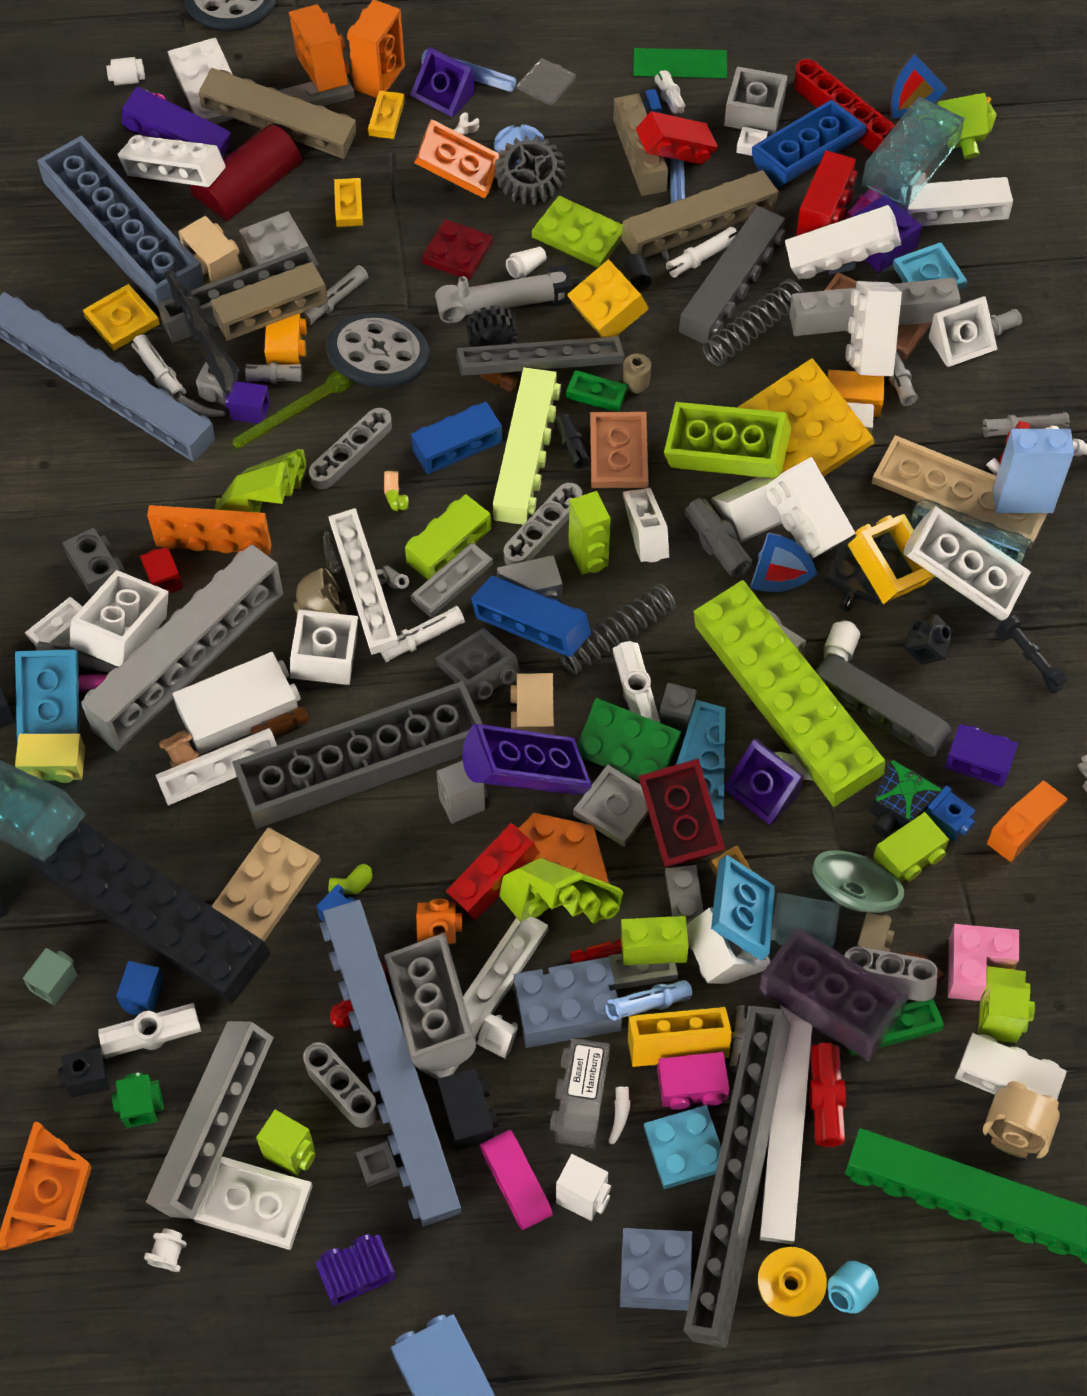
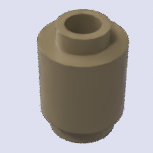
M631 354L626 357L623 363V384L628 385L627 390L631 393H642L650 385L651 361L643 354Z

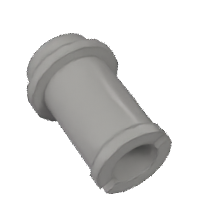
M1012 309L999 316H990L994 336H999L1003 331L1022 324V317L1017 309Z

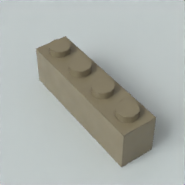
M638 93L614 98L613 121L640 194L645 196L667 191L668 168L662 156L646 153L635 130L647 116Z
M309 262L252 285H247L231 293L221 295L210 301L214 319L226 341L325 304L328 302L323 279L313 262Z

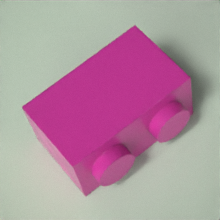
M724 1052L658 1059L657 1073L662 1107L670 1106L673 1110L688 1108L690 1104L703 1103L704 1106H716L728 1099L729 1083Z

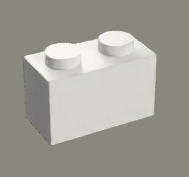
M571 1154L556 1183V1204L592 1221L596 1212L600 1214L604 1212L610 1199L608 1193L611 1185L608 1184V1172Z

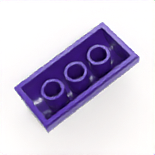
M474 723L465 738L462 755L463 766L467 776L473 782L570 795H583L592 788L575 739L572 737Z

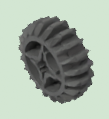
M525 135L524 141L515 138L514 145L507 143L505 150H500L499 159L495 162V177L498 179L499 188H503L505 196L512 194L513 202L521 198L523 205H525L527 200H532L535 206L537 199H541L545 203L547 195L554 198L556 190L561 189L562 181L565 180L564 170L566 169V164L563 161L562 153L557 152L555 144L549 146L547 138L539 142L537 135L534 140H529L528 136ZM520 159V164L516 165L515 169L509 171L511 166ZM551 169V172L548 175V177L541 181L540 177L545 175L546 171Z

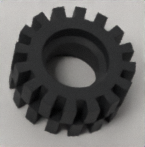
M490 306V310H486L483 307L480 308V313L475 311L473 316L468 317L466 328L471 347L514 344L518 340L515 317L509 309L504 311V307L499 306L496 310L495 306Z

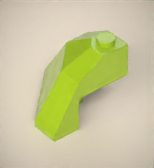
M297 449L247 468L236 476L222 497L217 498L215 510L260 513L263 501L282 504L284 496H292L294 488L301 489L306 470L304 450Z

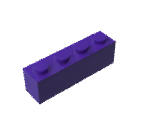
M139 87L135 88L122 108V125L131 131L138 132L147 137L216 145L222 158L229 149L230 131Z

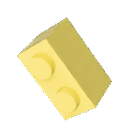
M19 734L15 768L20 779L30 783H39L42 780H56L61 783L82 780L85 745L81 735Z

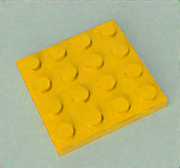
M813 358L737 407L787 413L792 428L782 473L812 457L824 477L875 443L872 435Z

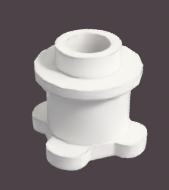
M163 1229L162 1233H154L153 1238L156 1240L151 1253H145L144 1259L148 1261L149 1265L179 1272L181 1266L177 1265V1260L181 1248H185L187 1244L181 1240L182 1234L171 1229Z

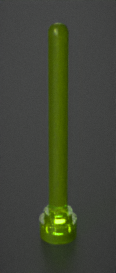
M337 370L331 372L329 378L326 379V383L238 435L232 440V445L235 448H241L329 393H342L351 387L349 379Z

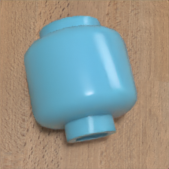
M847 1261L829 1278L827 1284L829 1300L833 1306L839 1311L848 1313H859L864 1310L877 1296L879 1291L878 1280L872 1268L857 1261Z

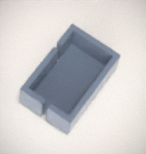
M609 957L550 967L549 974L543 975L542 969L513 974L514 991L526 1048L621 1031L622 1018L614 1021L606 1013L607 1001L618 998L617 992L614 990L615 983Z

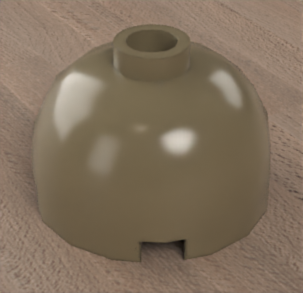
M320 568L309 573L298 583L296 589L297 601L294 602L297 615L299 609L348 615L345 601H339L337 594L341 592L339 586L326 568Z

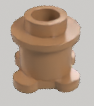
M186 730L177 732L175 735L159 743L160 748H165V751L168 752L171 758V767L186 763L199 755L198 751L193 750L190 744V740L193 738L191 733H187Z

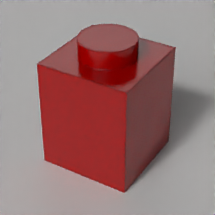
M168 546L151 550L147 554L140 556L150 584L169 591L168 594L183 589L179 572Z

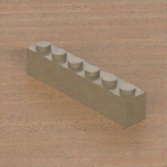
M211 67L199 90L200 103L203 108L261 129L268 124L277 125L293 141L343 159L356 136V122L350 116L343 113H335L322 105L305 102L297 96L283 94L275 88L261 86L250 79L239 78L226 70H217Z
M763 170L747 174L734 181L725 182L712 189L701 191L684 199H678L668 205L657 207L646 213L623 220L621 239L631 254H641L646 258L744 222L749 218L756 206L770 212L775 210L778 190Z

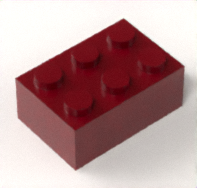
M699 758L638 776L665 868L726 852Z

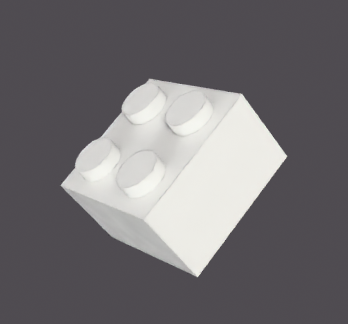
M299 609L290 657V678L350 685L357 640L358 616Z

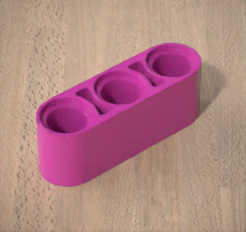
M508 1130L481 1143L480 1148L521 1230L523 1231L553 1216L550 1204L513 1132Z

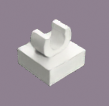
M489 1013L483 1021L477 1044L506 1058L511 1051L518 1030L517 1023L510 1024L502 1020L503 1016H494Z

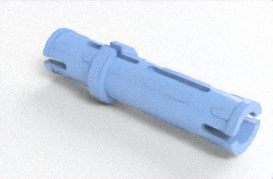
M686 980L670 985L657 984L651 990L608 1000L606 1013L611 1020L615 1021L652 1009L664 1010L673 1003L690 1000L692 988Z

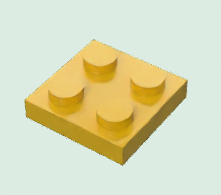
M129 284L83 309L84 317L113 351L129 343L135 337L160 325L156 314Z

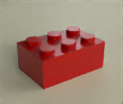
M825 151L801 204L796 236L845 219L847 212L845 206L846 204L851 205L855 194V189L851 187H854L858 177V171H855L856 159Z

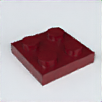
M445 219L422 255V264L458 277L464 276L467 280L471 281L493 244V236Z

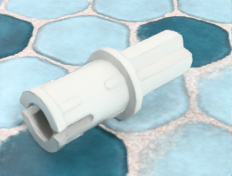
M660 71L659 73L663 80L657 74L655 82L661 90V98L667 102L673 114L683 113L685 103L680 95L679 86L674 84L668 71Z

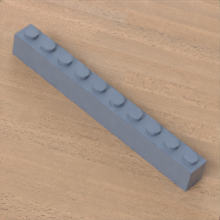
M6 292L0 295L1 339L192 462H195L216 440L213 424L206 416H199L194 413L184 402H177L172 399L165 390L157 389L150 385L143 376H136L131 373L121 362H114L109 359L102 350L94 349L87 345L80 336H73L61 324L57 322L54 324L46 319L43 313L39 310H32L20 298H13Z
M359 899L324 910L325 922L319 923L325 942L331 940L334 951L329 953L334 971L340 970L344 980L338 982L343 1000H350L353 1011L348 1012L353 1031L360 1030L363 1039L362 1042L358 1043L363 1062L369 1060L373 1072L367 1074L373 1093L379 1091L383 1103L377 1106L383 1124L389 1122L393 1134L387 1137L393 1156L400 1154L403 1166L398 1168L402 1185L403 1187L410 1185L413 1198L409 1199L408 1203L413 1219L420 1218L424 1227L461 1214L460 1202L415 1066L410 1058L405 1035L361 901Z

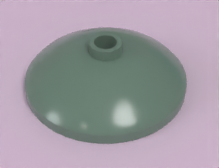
M841 850L825 851L815 858L812 871L818 885L840 905L859 912L883 913L893 910L901 904L904 897V889L901 882L876 861L856 853Z

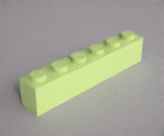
M523 368L493 501L494 521L524 525L528 521L529 514L533 515L535 513L537 498H533L534 491L539 492L542 475L538 474L539 468L545 467L547 452L543 451L544 445L549 446L551 429L548 426L549 422L554 423L556 416V406H553L554 400L559 401L561 384L556 383L557 372Z

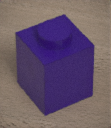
M234 381L232 391H229L225 398V407L229 408L231 420L264 425L270 405L267 386Z

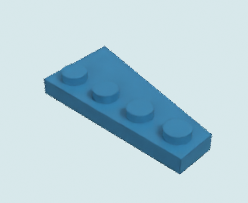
M696 700L676 765L699 758L719 825H723L725 708Z

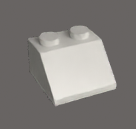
M708 908L687 924L689 947L693 950L700 966V972L707 983L728 984L772 967L768 956L759 960L712 930L713 908Z

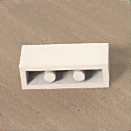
M972 1033L955 1079L994 1095L999 1089L1007 1087L1009 1082L1015 1081L1025 1085L1028 1090L1040 1095L1052 1096L1057 1100L1067 1071L1061 1069L1057 1063L1051 1060H1039L1031 1057L1021 1048H1009L999 1044L989 1035Z

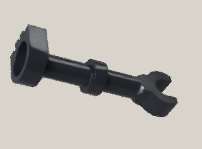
M1016 614L1009 616L998 626L995 632L1000 640H1008L1011 637L1024 651L1022 655L1027 661L1031 660L1042 673L1048 689L1053 694L1063 689L1064 686L1062 684L1067 682L1066 676L1060 670L1052 667L1040 653L1041 648L1036 643L1032 644L1020 629L1022 625L1020 618Z

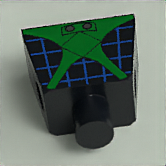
M892 759L870 808L871 814L878 817L872 825L873 830L880 836L887 837L893 828L901 829L924 812L926 813L930 803L943 789Z

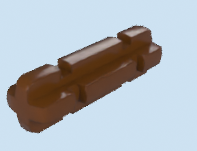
M506 372L479 374V377L497 387L501 385V389L508 393L515 391L518 385L517 378L511 375L507 377Z
M303 706L293 709L291 714L286 712L265 721V725L260 723L251 727V734L254 735L270 728L273 736H278L294 729L296 724L301 726L308 723V713Z

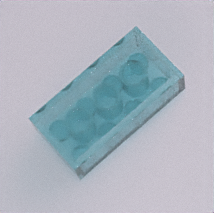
M918 96L866 161L862 185L882 195L886 194L892 200L909 207L960 141L965 118Z
M0 760V840L44 862L48 856L56 851L57 846L63 839L76 829L78 823L86 814L64 790Z

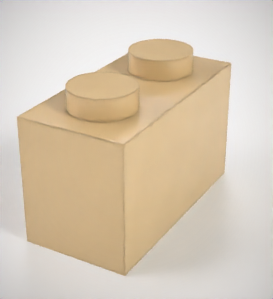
M553 673L517 674V685H511V703H517V712H511V729L554 735Z

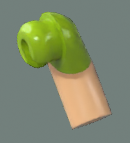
M385 471L384 493L391 509L394 511H399V509L407 510L409 506L408 496L399 495L398 471Z

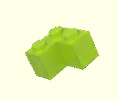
M992 966L986 967V988L980 999L978 1035L985 1034L997 1041L1017 1043L1021 1034L1027 1032L1028 1022L1033 1021L1035 1002L1030 1001V984L1025 983L1026 971Z

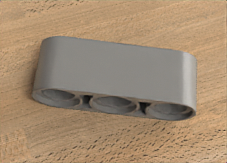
M853 947L846 951L844 955V980L849 987L915 1001H928L935 996L937 991V967L932 961L924 958L865 947Z
M321 1042L309 1045L303 1055L309 1077L353 1125L360 1128L372 1125L377 1119L378 1112L375 1097L328 1045ZM318 1057L327 1059L323 1066L316 1067L312 1065L314 1059ZM339 1080H345L349 1083L343 1090L333 1088L334 1083ZM361 1103L370 1106L369 1110L365 1113L359 1114L353 1111Z

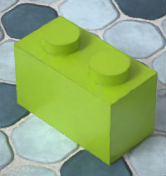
M924 812L877 844L873 859L884 866L900 882L904 880L910 882L922 872L924 866L929 863L935 865L945 857V850L949 839Z
M686 916L621 919L623 966L687 962L689 943Z
M277 1110L273 1111L256 1137L263 1158L296 1178L302 1170L307 1171L315 1159L316 1153H314L315 1148L309 1129Z

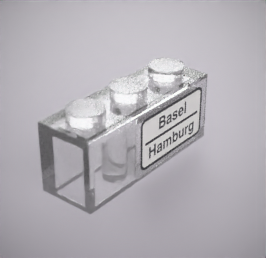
M571 1038L570 1049L563 1048L561 1068H566L564 1080L558 1079L555 1095L556 1099H561L559 1111H552L550 1130L555 1131V1142L595 1148L610 1056V1044Z

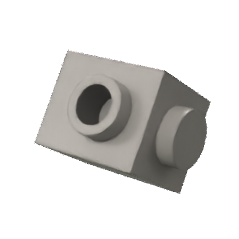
M214 356L217 367L223 372L225 388L231 392L234 384L232 371L224 359ZM205 362L196 379L199 397L209 402H218L225 405L227 393L223 392L207 362Z

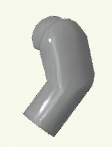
M382 566V569L376 570L380 585L387 582L389 587L393 589H403L409 584L408 576L398 573L390 566Z

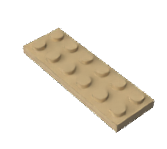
M896 435L872 479V484L931 508L937 506L948 515L1029 548H1032L1048 514L995 513L993 486L996 475Z

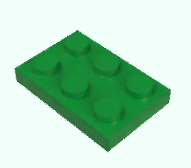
M596 698L577 747L581 758L604 767L609 765L622 774L640 781L638 776L668 767L682 731Z

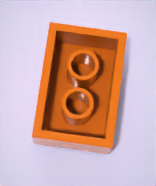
M372 0L369 6L362 10L360 18L355 25L349 28L347 39L350 46L349 58L352 65L351 77L353 78L354 90L377 98L379 90L388 91L405 67L401 9Z
M318 4L290 11L289 17L297 58L318 92L348 85L346 74L350 73L346 58L343 57V51L346 50L345 41L342 35H338L335 24L330 23L327 12L323 13Z

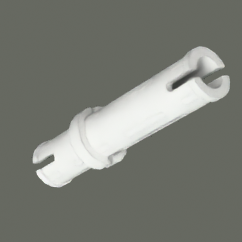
M728 227L723 232L695 248L689 247L684 250V254L666 263L667 270L677 266L669 274L676 278L679 274L690 268L695 269L699 267L702 261L730 245L735 236L731 238L728 236L737 232L736 229Z
M139 335L133 339L135 343L131 345L152 372L155 383L162 387L176 401H178L181 395L185 396L186 390L177 380L176 372L166 365L147 336Z
M456 605L415 628L400 631L401 634L397 636L400 646L382 651L381 654L384 660L389 662V660L407 651L413 652L422 643L465 623L461 610Z

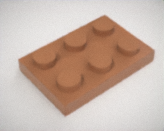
M590 412L591 488H648L646 412Z

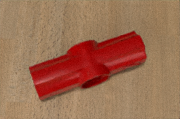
M820 1043L811 1046L810 1049L812 1080H810L809 1102L810 1109L814 1112V1139L816 1145L835 1147L844 1145L845 1142L843 1110L845 1109L846 1102L845 1082L841 1080L839 1046L832 1043Z

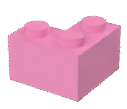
M954 924L948 946V998L980 1001L986 988L987 966L1014 970L1019 961V930Z

